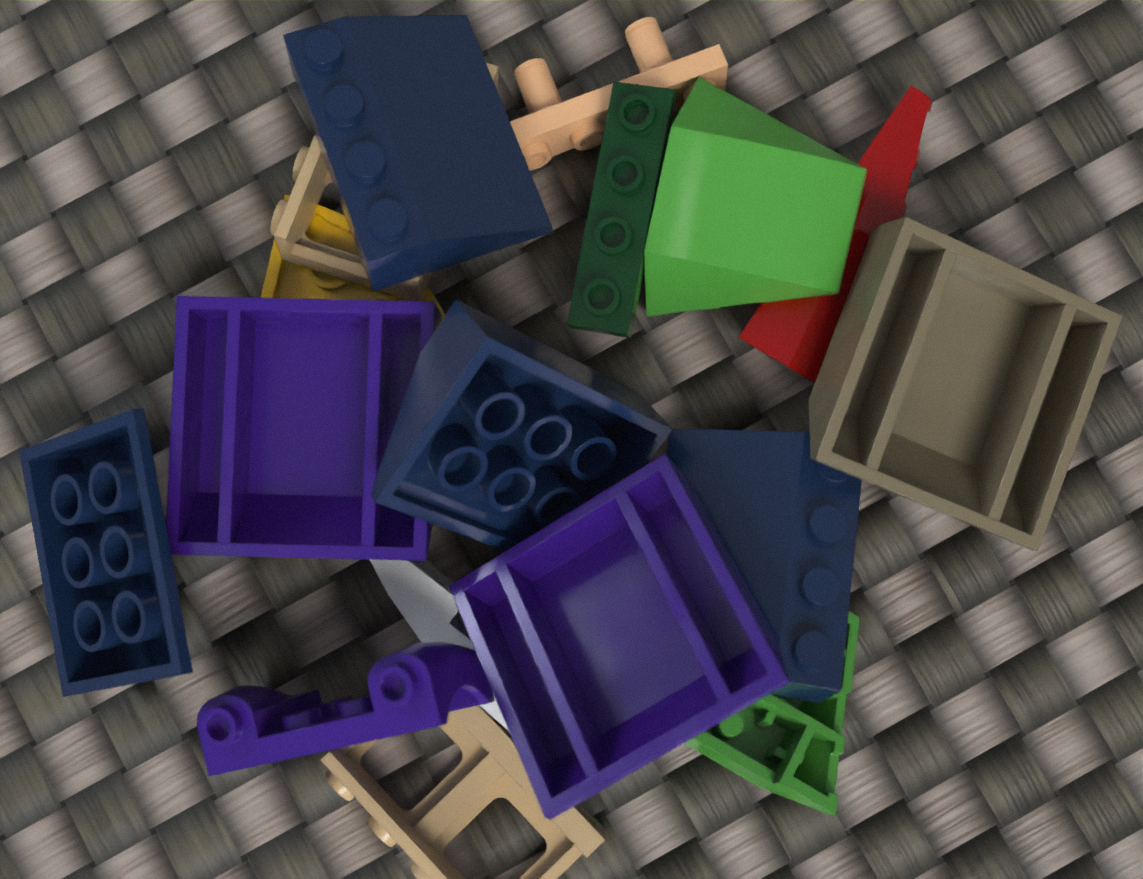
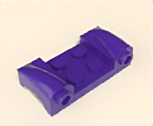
M424 642L413 644L388 655L373 665L368 674V696L352 699V696H345L322 702L319 689L288 695L264 686H237L208 700L200 708L197 715V727L208 776L443 726L448 722L449 712L494 702V695L475 650L446 642Z

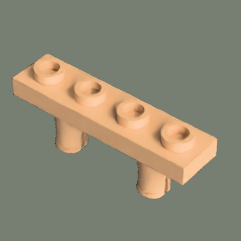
M645 17L633 22L626 28L625 38L640 73L618 82L674 89L677 96L674 111L682 108L698 77L725 91L728 63L719 44L673 60L656 18ZM531 59L516 67L514 70L515 79L529 115L510 121L530 171L544 166L551 160L552 156L573 148L580 151L588 150L602 143L613 83L562 102L545 59Z

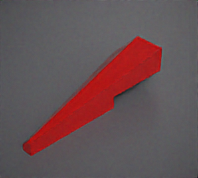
M910 86L857 163L867 169V175L839 294L761 303L738 336L739 339L814 384L873 227L905 216L907 207L905 199L912 171L916 169L920 155L919 143L926 114L931 111L932 100L919 89Z

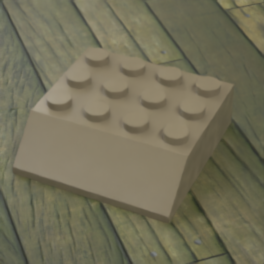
M902 217L875 226L872 229L809 398L810 458L1024 548L1039 551L1123 316L909 217Z

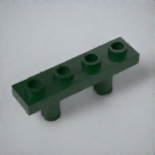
M613 81L567 325L572 329L631 338L645 268L644 249L677 100L674 89Z

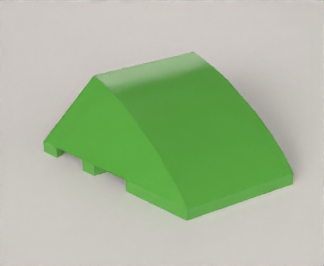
M698 77L671 125L644 249L646 316L654 317L686 311L711 310L727 306L839 294L867 169Z
M850 611L848 613L841 692L820 703L769 694L684 744L759 788L831 816L836 815L838 794H835L839 755H842L844 752L845 736L842 735L846 698L847 694L851 693L860 617Z

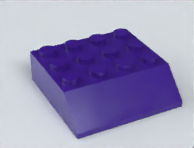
M177 296L166 529L171 555L427 561L433 524L376 503L370 493L418 357L442 321V314L435 302Z
M666 454L658 457L449 586L544 817L550 820L791 682L777 639L693 485Z

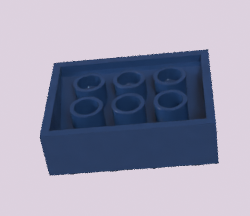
M467 15L344 16L283 35L295 82L373 292L552 233V224Z
M456 299L418 357L370 495L376 503L507 551L647 465L673 429L638 392Z
M144 408L131 409L20 450L19 454L63 697L193 673Z
M672 428L673 430L668 436L666 455L690 480L777 639L791 682L770 694L820 703L841 692L862 480L812 460L810 458L809 432Z

